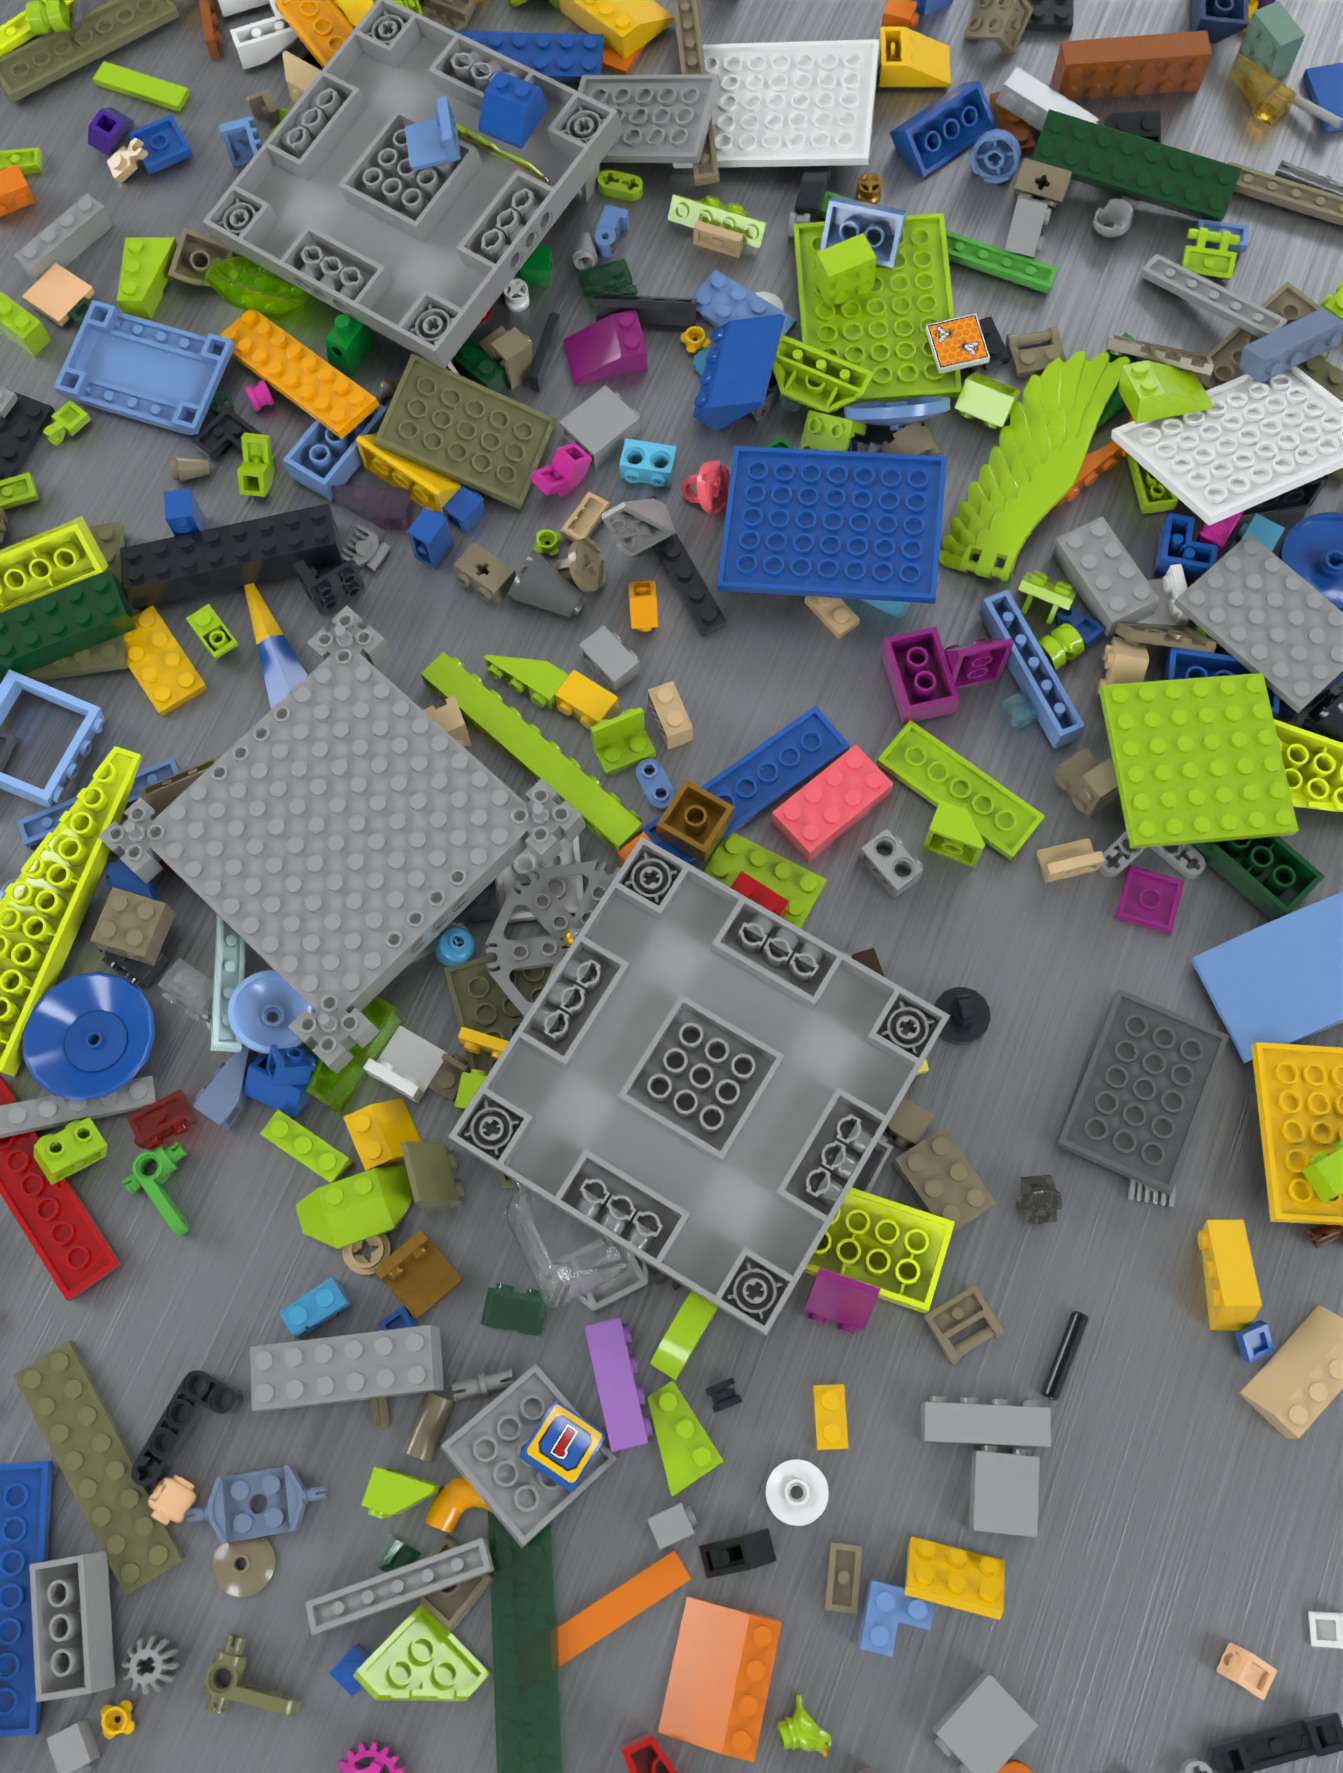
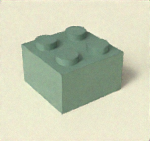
M1277 1L1253 12L1240 50L1260 76L1262 75L1272 80L1290 72L1305 34L1282 4Z

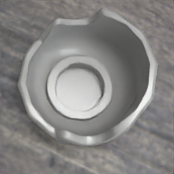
M1110 199L1105 208L1101 209L1098 207L1093 219V226L1097 233L1107 238H1115L1125 234L1130 228L1133 219L1131 203L1124 199Z

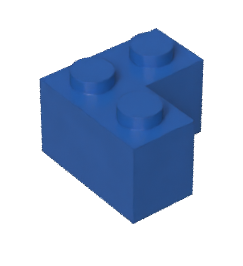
M1168 513L1160 528L1153 575L1164 577L1170 565L1181 564L1185 580L1194 583L1216 563L1218 546L1192 541L1194 517Z

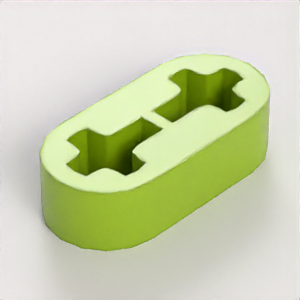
M604 170L598 175V189L605 196L636 201L643 195V182L636 175L615 170Z

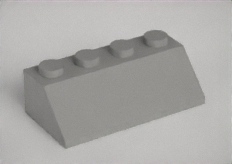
M107 1551L29 1564L36 1702L91 1694L116 1687Z

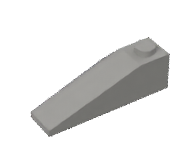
M654 498L624 501L601 514L619 551L631 557L676 533L667 506Z

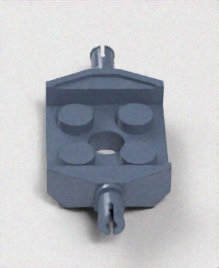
M292 1465L218 1477L215 1480L208 1504L205 1507L187 1510L185 1515L195 1514V1516L186 1517V1522L209 1521L222 1544L297 1531L303 1520L306 1504H309V1501L328 1499V1493L318 1494L319 1492L328 1491L327 1485L314 1488L304 1487ZM259 1494L264 1495L268 1502L266 1510L262 1513H257L252 1508V1501Z

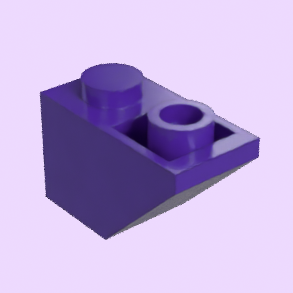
M112 107L101 108L89 124L88 144L110 157L133 125L134 120Z

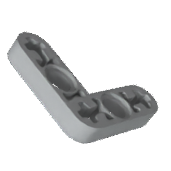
M1127 830L1103 853L1105 862L1100 867L1099 872L1105 877L1113 878L1118 876L1146 849L1137 848L1134 852L1127 851L1123 846V841L1128 839ZM1191 844L1177 845V851L1168 852L1163 846L1150 847L1184 878L1194 879L1205 869V858ZM1183 850L1185 854L1178 861L1176 858L1180 855V853ZM1119 854L1121 858L1115 867L1108 868L1106 866L1107 862ZM1195 861V868L1188 869L1186 867L1188 862Z

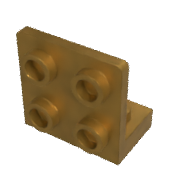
M421 1229L373 1270L380 1280L390 1287L415 1319H419L462 1281L459 1273Z

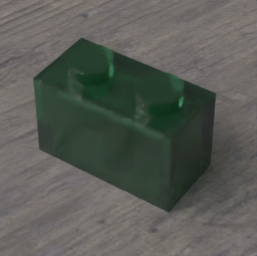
M498 1283L496 1289L488 1287L481 1320L483 1327L538 1337L544 1336L550 1300L544 1297L543 1291L526 1289V1294L514 1292V1286Z

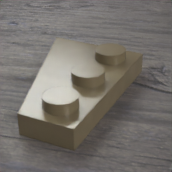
M1117 622L1115 630L1116 634L1125 638L1124 642L1132 645L1147 643L1155 646H1168L1214 653L1217 644L1214 640L1188 626Z

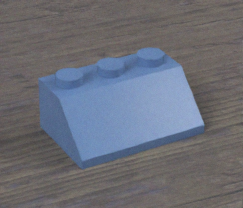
M833 196L828 203L820 250L864 233L877 257L876 265L893 268L903 234L907 210Z

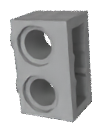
M887 828L860 849L858 858L894 899L921 878L923 869L920 860L915 855H910L904 849V843L901 838L895 833L891 834ZM881 847L886 848L891 854L888 856L880 855L877 849ZM903 868L909 875L906 877L898 876L895 870Z

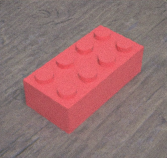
M854 745L772 812L771 825L809 863L886 800L891 794L894 783L857 745Z

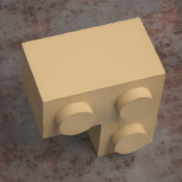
M1113 636L1111 645L1106 644L1104 649V669H1107L1105 679L1101 678L1099 681L1098 695H1100L1099 688L1102 685L1143 682L1149 663L1146 643L1132 645L1124 642L1125 638Z

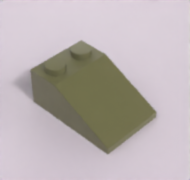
M409 1141L400 1143L414 1202L427 1215L461 1206V1197L465 1196V1190L461 1178L456 1180L453 1168H457L458 1163L454 1150L449 1151L444 1143Z

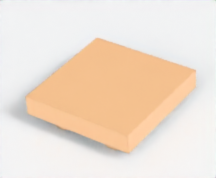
M55 263L22 298L27 304L62 327L94 295L95 291L92 286Z

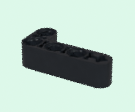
M199 1370L187 1373L131 1469L133 1481L142 1487L157 1486L162 1478L168 1476L205 1409L207 1408L218 1414H234L241 1408L243 1403L241 1391L211 1373ZM199 1377H203L205 1388L201 1393L197 1394L194 1390V1383ZM228 1391L231 1394L232 1401L227 1408L223 1409L220 1405V1397L224 1392ZM185 1405L189 1410V1415L181 1423L177 1413ZM169 1434L172 1438V1445L169 1450L164 1451L161 1447V1440L164 1435ZM158 1457H163V1461H157ZM147 1466H152L153 1477H148Z

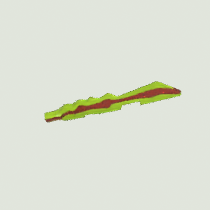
M456 122L458 136L502 160L506 159L512 162L519 169L550 185L551 181L530 162L500 150L494 143L483 139L479 134Z

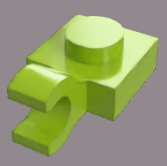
M69 400L51 416L54 423L47 426L43 433L49 437L47 439L48 442L56 447L63 441L66 432L73 436L91 419L84 410Z

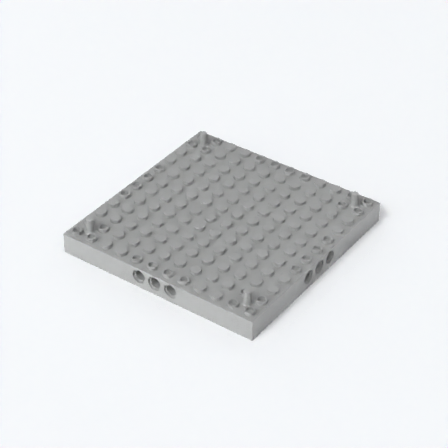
M377 0L202 222L214 239L221 241L232 251L445 369L624 131L617 110L392 0ZM498 70L541 87L548 106L547 112L522 149L485 135L478 130L484 90ZM447 96L458 124L479 134L483 139L494 143L500 150L530 162L551 183L549 185L519 169L512 162L506 159L502 160L458 136L461 159L412 171L409 163L405 126L434 119V111L438 110L436 98Z
M641 836L448 1138L454 1144L763 1336H766L950 1015Z

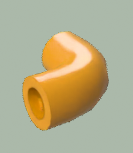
M462 1476L455 1478L439 1491L429 1508L424 1522L440 1530L454 1533L459 1517L466 1509L478 1507L489 1512L492 1511Z

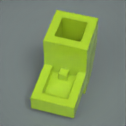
M244 433L241 436L243 463L237 470L239 493L241 495L266 497L272 487L275 473V455L271 453L270 435Z

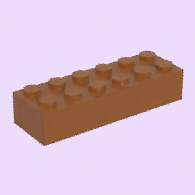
M1207 31L1061 41L1052 76L1054 90L1069 100L1197 91L1201 86L1212 55Z

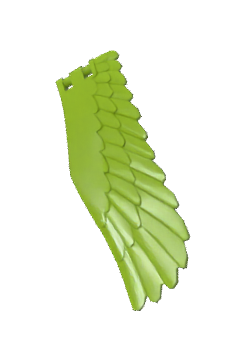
M1082 350L1075 352L1066 362H1063L1058 357L1047 365L1040 377L1036 374L1031 376L1024 389L1023 402L1016 401L1010 412V426H1004L1001 429L999 447L994 446L990 451L988 464H984L980 468L978 482H970L967 489V501L961 500L959 503L958 517L952 518L950 534L945 535L943 539L945 551L940 550L939 562L942 565L963 572L973 571L977 576L989 579L993 577L1000 578L1001 582L1010 583L1016 559L1025 541L1045 515L1074 486L1100 417L1120 382L1122 365L1131 363L1127 356L1120 357L1110 363V355L1104 352L1088 361L1086 352ZM973 553L980 555L978 562L972 560ZM998 558L1006 560L1004 568L997 567Z

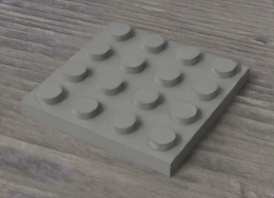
M537 1364L533 1365L440 1446L442 1452L521 1548L617 1460L609 1448L602 1443L571 1493L519 1458V1455L554 1400H557L580 1416Z

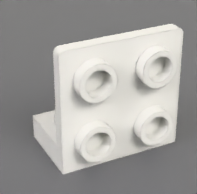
M1181 564L1170 565L1163 578L1147 580L1160 600L1155 614L1136 623L1186 626L1190 618L1174 605L1175 600L1188 589Z
M399 1026L378 1060L374 1061L369 1058L363 1068L371 1077L418 1104L428 1089L432 1078L443 1063L441 1057L444 1053L447 1054V1052L408 1029Z

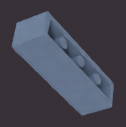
M1324 308L1318 309L1243 346L1239 369L1258 382L1263 383L1339 345L1342 339L1343 320Z

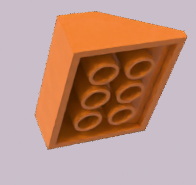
M687 1596L658 1733L720 1754L754 1762L780 1635L781 1620Z

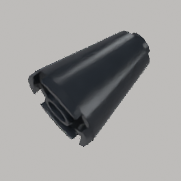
M1343 685L1338 688L1342 692L1337 695L1333 692L1328 694L1309 712L1312 718L1304 719V723L1320 735L1343 743Z

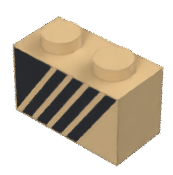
M674 681L648 689V704L667 750L693 741V727Z

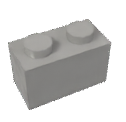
M604 625L579 644L580 657L614 693L640 674V660L636 653L631 649L627 650L622 645V640L614 631L610 632Z

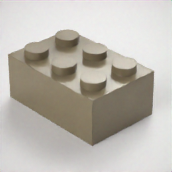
M945 1127L895 1158L891 1164L922 1211L955 1222L952 1233L996 1204Z

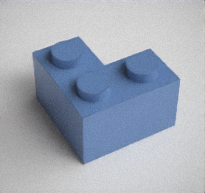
M868 1578L857 1646L861 1650L893 1657L898 1622L930 1630L935 1603L904 1595L905 1587Z

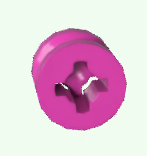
M264 380L259 381L258 385L254 387H245L255 412L261 410V407L264 405H274Z

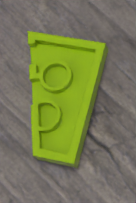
M672 1380L647 1397L671 1497L724 1462Z

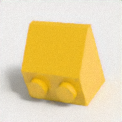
M403 1098L370 1104L343 1117L365 1171L373 1168L392 1167L404 1162L400 1143L406 1141L422 1142Z

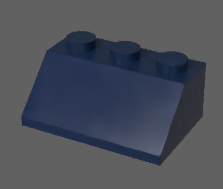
M1191 0V32L1207 31L1209 42L1212 44H1216L1246 29L1249 25L1248 0Z

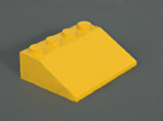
M559 0L561 13L589 34H604V43L623 59L629 57L637 49L642 48L675 22V16L654 0Z

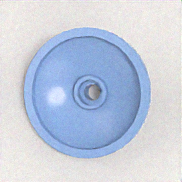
M267 970L247 977L235 988L229 1000L228 1020L231 1030L242 1044L254 1051L269 1054L271 1044H277L279 1049L302 1045L304 1042L288 1026L305 1009L311 1015L315 1010L275 970ZM269 1016H275L277 1018V1021L272 1023L269 1022L267 1018Z

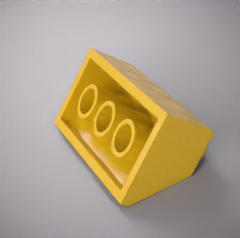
M377 433L362 435L356 439L365 469L423 508L426 507L431 511L437 510L444 514L443 506L462 487L459 482L373 445Z

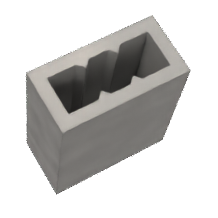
M606 385L559 422L561 437L569 444L575 442L591 456L590 464L595 469L624 446L625 438L633 439L641 432V416L638 411L633 407L627 406L620 394L616 391L612 392Z
M981 1445L980 1451H972L968 1530L1037 1537L1040 1457L1031 1456V1450L1012 1448V1454L1000 1453L999 1446Z
M984 1670L932 1730L938 1736L934 1742L948 1757L954 1753L963 1762L958 1767L963 1773H997L1037 1728L1038 1724L991 1674Z

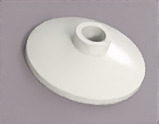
M799 1459L788 1460L778 1465L770 1474L766 1484V1500L772 1513L782 1522L793 1526L810 1524L821 1516L827 1506L829 1497L827 1481L823 1473L812 1463ZM794 1486H799L802 1489V1496L798 1499L791 1496V1489Z

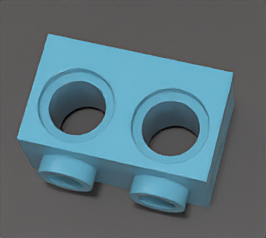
M625 438L619 464L620 479L630 483H648L655 487H671L677 462V446Z

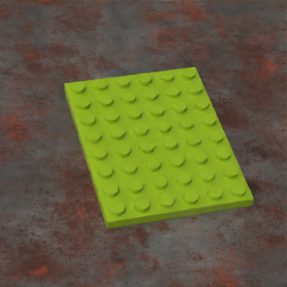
M944 213L906 215L894 267L876 265L874 288L865 294L855 295L841 304H833L827 307L815 284L816 252L820 251L825 222L794 224L802 343L874 372V377L864 397L851 404L869 401L895 402L916 397H959L962 390L960 369L941 374L938 373L926 333V325L955 318Z

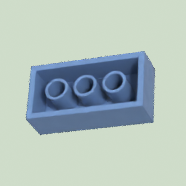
M379 405L343 439L315 420L283 459L289 477L327 500L332 501L363 463L356 439L362 435L378 433L387 408Z

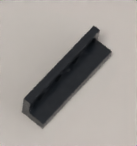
M596 294L594 297V306H596L595 321H599L611 314L637 310L640 324L696 326V298Z

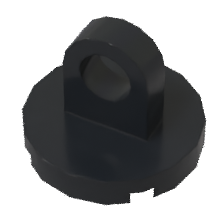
M954 987L943 992L936 1000L934 1006L950 1015L939 1034L942 1038L956 1045H968L979 1040L987 1031L991 1020L990 1008L985 998L977 991L967 987Z

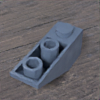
M242 1044L241 1052H232L229 1060L226 1063H222L214 1073L215 1078L208 1086L203 1087L195 1097L196 1102L193 1104V1107L226 1131L229 1130L246 1108L248 1096L243 1094L248 1068L255 1061L257 1051L246 1047L244 1044Z

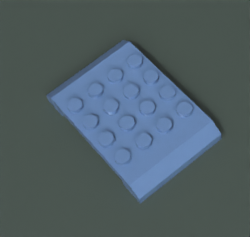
M92 300L53 388L58 394L73 402L182 434L195 435L198 434L234 350L235 343L232 339L211 333L205 337L119 312L116 306Z

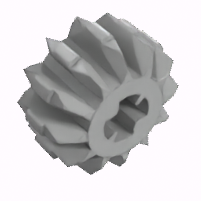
M151 1635L148 1641L142 1637L137 1639L136 1647H129L126 1650L127 1655L131 1659L123 1661L121 1666L129 1668L130 1673L125 1674L123 1680H134L131 1685L133 1692L142 1687L143 1695L151 1694L153 1689L158 1693L164 1690V1682L170 1683L174 1680V1676L169 1670L177 1669L179 1663L171 1661L170 1657L175 1656L178 1650L176 1648L169 1651L166 1650L169 1646V1639H163L159 1643L158 1635ZM150 1658L155 1662L151 1664V1666H155V1669L152 1671L146 1669V1666H149V1664H146V1660Z

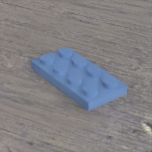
M715 270L691 297L697 299V317L715 328L721 327L732 320L777 314L785 316L781 334L788 336L796 327L797 319L718 270Z

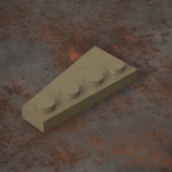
M1109 334L1106 342V348L1111 349L1110 353L1114 355L1125 356L1127 353L1136 356L1135 358L1141 361L1153 360L1161 362V364L1180 367L1211 375L1214 363L1210 355Z

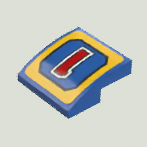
M554 1400L519 1455V1458L572 1493L607 1434L557 1400Z

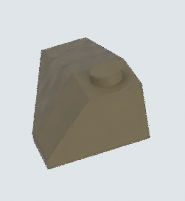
M186 227L182 229L168 276L191 285L274 289L278 278L272 272L232 251L221 241Z

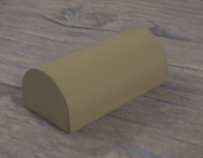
M426 1392L402 1452L432 1463L456 1402L431 1392Z

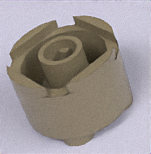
M919 422L900 429L893 434L895 439L890 444L886 440L880 447L881 453L934 456L941 454V449L925 422H923L922 426Z

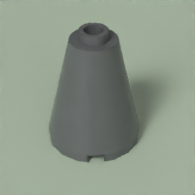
M533 550L523 564L525 566L515 577L508 592V597L569 618L573 614L578 616L585 604L581 600L583 594L540 553Z

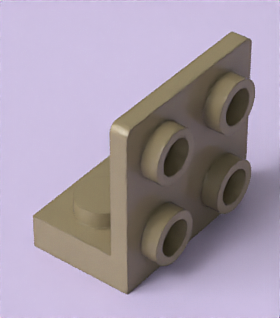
M978 0L963 36L966 39L995 40L1006 54H1014L1034 8L1027 0Z

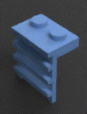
M249 116L219 125L233 167L249 163L262 147L253 117Z

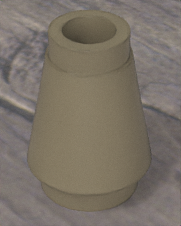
M177 455V458H171L173 479H179L181 482L210 475L209 460Z

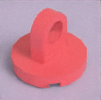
M708 461L701 466L698 474L691 475L682 482L681 492L687 501L700 503L706 513L711 515L721 514L727 509L731 476L726 466L721 465L720 461ZM691 484L697 486V494L692 491Z

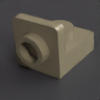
M269 88L247 97L254 117L264 114L267 122L272 121L274 127L280 124V110Z
M444 1053L441 1057L443 1063L432 1078L428 1088L454 1103L457 1098L462 1072L471 1073L467 1066L468 1061L455 1053L452 1057Z

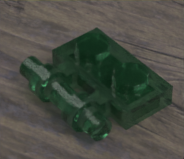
M625 258L577 271L585 298L589 297L587 298L589 308L595 307L594 297L596 294L638 295L636 286L632 285V276Z

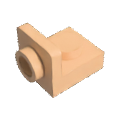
M1233 1643L1227 1645L1216 1669L1218 1674L1233 1681L1263 1701L1278 1671L1253 1653Z

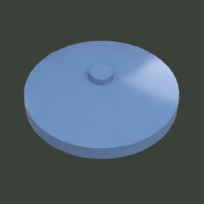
M916 397L895 402H861L845 406L844 414L846 419L859 423L890 426V430H900L906 427V424L924 421L949 411L950 398Z

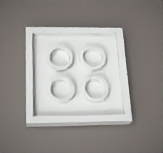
M579 835L571 842L563 838L559 842L562 851L547 866H544L533 856L527 847L497 876L500 910L511 886L515 892L520 894L515 885L517 880L522 886H529L531 884L527 877L528 872L533 873L536 880H539L538 875L534 873V869L581 863ZM582 875L553 879L549 884V888L569 913L575 916L584 895ZM518 905L513 910L508 923L536 920V918L525 905Z

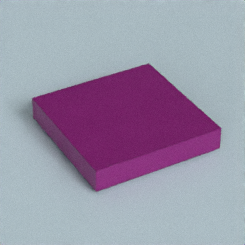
M1129 865L1125 873L1114 919L1170 935L1173 930L1184 881Z

